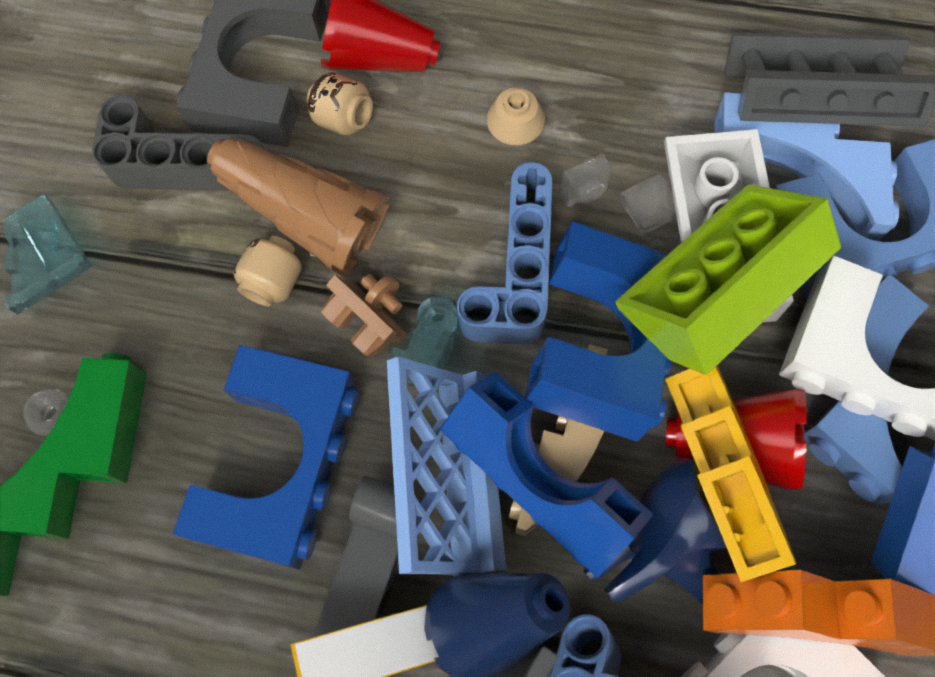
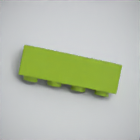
M748 184L615 301L617 308L669 360L707 375L842 248L828 198Z

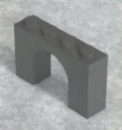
M214 0L210 16L206 17L203 22V36L198 50L193 52L191 56L190 73L185 87H182L178 93V110L191 131L208 134L251 135L259 139L261 143L288 147L299 112L290 87L239 78L229 72L230 65L238 50L246 43L258 37L281 35L320 42L330 9L328 0Z

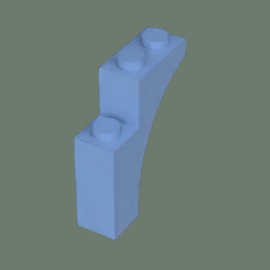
M891 274L879 284L865 325V339L868 351L874 362L886 375L889 373L891 361L905 333L929 307L927 303ZM836 399L804 432V440L810 444L809 449L819 461L828 466H834L849 479L848 484L858 496L866 501L875 502L878 506L890 502L902 467L893 449L887 420L873 414L860 415L853 413L841 405L842 401Z

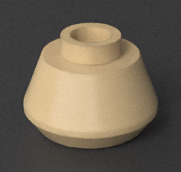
M519 87L509 88L503 91L490 106L487 113V125L491 134L500 142L515 146L524 145L535 140L543 131L545 113L541 104L530 91Z

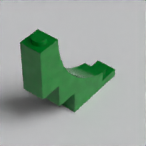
M103 353L101 359L82 358L72 392L53 429L38 450L19 471L0 486V596H9L21 536L69 539L80 481L127 484L147 376L143 370L131 362L132 358L118 353Z

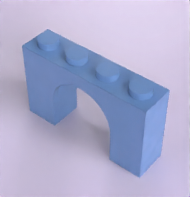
M935 139L904 148L894 160L897 164V176L894 186L908 212L910 220L908 238L901 241L880 242L871 240L850 228L840 216L820 173L782 183L774 188L828 198L842 247L834 256L882 274L880 283L889 274L896 278L897 273L911 270L912 274L915 275L935 267ZM826 263L800 286L806 301L816 275Z

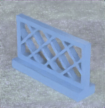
M402 357L387 360L399 574H446L455 577L462 574H489L506 571L498 487L467 455L461 453L454 443L440 431L467 389L488 375L478 371L461 375ZM406 375L410 377L419 392L415 400L407 390ZM426 404L437 420L433 428H431L422 413ZM411 426H413L423 442L418 451L411 443ZM430 455L441 470L436 479L425 464ZM415 478L426 492V496L421 504L414 495L413 481ZM434 507H436L445 521L440 531L437 530L429 518ZM419 532L430 546L423 561L418 560L417 536ZM450 540H451V549H450L449 546H448Z

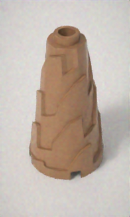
M232 137L226 140H217L212 145L207 156V163L211 165L212 173L217 176V182L237 194L251 208L273 222L281 233L315 255L330 270L342 277L349 276L362 261L353 256L352 253H360L362 249L369 250L389 208V204L386 202L390 200V197L377 189L370 190L321 168L316 169L297 159L275 154L242 137H239L238 140Z

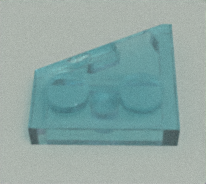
M43 194L5 218V238L8 241V250L5 253V271L11 274V295L5 296V305L7 309L15 314H20L92 267L56 206L46 195Z

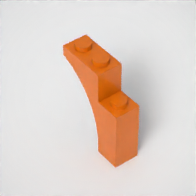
M803 570L774 571L743 582L740 581L737 573L703 575V631L717 634L769 636L853 645L901 656H935V595L892 579L833 581Z

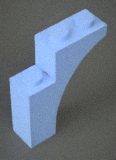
M724 93L715 114L714 133L758 129L764 161L780 166L801 178L820 173L835 206L842 213L849 226L858 234L871 240L880 241L896 226L899 218V205L893 201V185L897 176V164L895 161H891L890 143L838 139L840 124L740 121L738 107L741 93Z

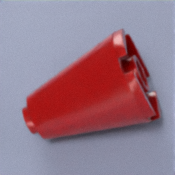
M332 0L322 46L323 50L331 52L330 60L321 59V67L328 70L425 73L427 64L436 65L441 41L433 39L434 29L380 0Z
M789 389L732 399L766 484L789 491L801 490L804 483L806 442H804V424L807 425L805 390ZM677 410V418H667L666 447H676L677 458H690L696 463L680 426L683 422Z

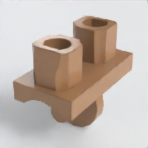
M368 274L361 280V285L369 291L366 293L353 280L344 282L338 275H334L326 285L333 294L327 300L321 313L332 324L343 329L346 328L356 315L365 322L364 325L351 339L353 345L364 355L375 357L390 342L401 344L409 333L383 309L385 306L392 314H396L402 308V303L394 297L399 289L397 280L392 276H386L377 281L371 274Z

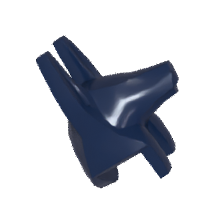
M683 458L671 464L652 482L640 502L654 515L604 572L596 578L586 567L583 570L589 580L594 582L620 563L632 559L604 589L614 603L633 595L663 576L677 583L703 605V575L718 574L711 552L727 547L709 504L707 505L700 495L702 486L697 476L700 472L697 465L690 458Z

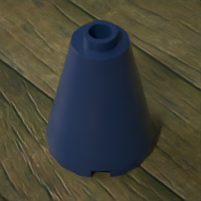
M547 573L462 574L449 579L434 590L426 607L425 635L427 641L432 639L439 656L434 658L440 669L450 677H500L566 625L570 615V602L567 592L560 581Z

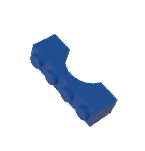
M493 372L467 389L440 431L454 443L461 453L467 455L479 466L498 488L505 491L531 516L536 524L543 527L567 549L575 561L585 566L598 578L633 541L654 514L613 477L598 483L585 484L568 480L553 471L539 455L532 439L530 426L533 405L497 372Z

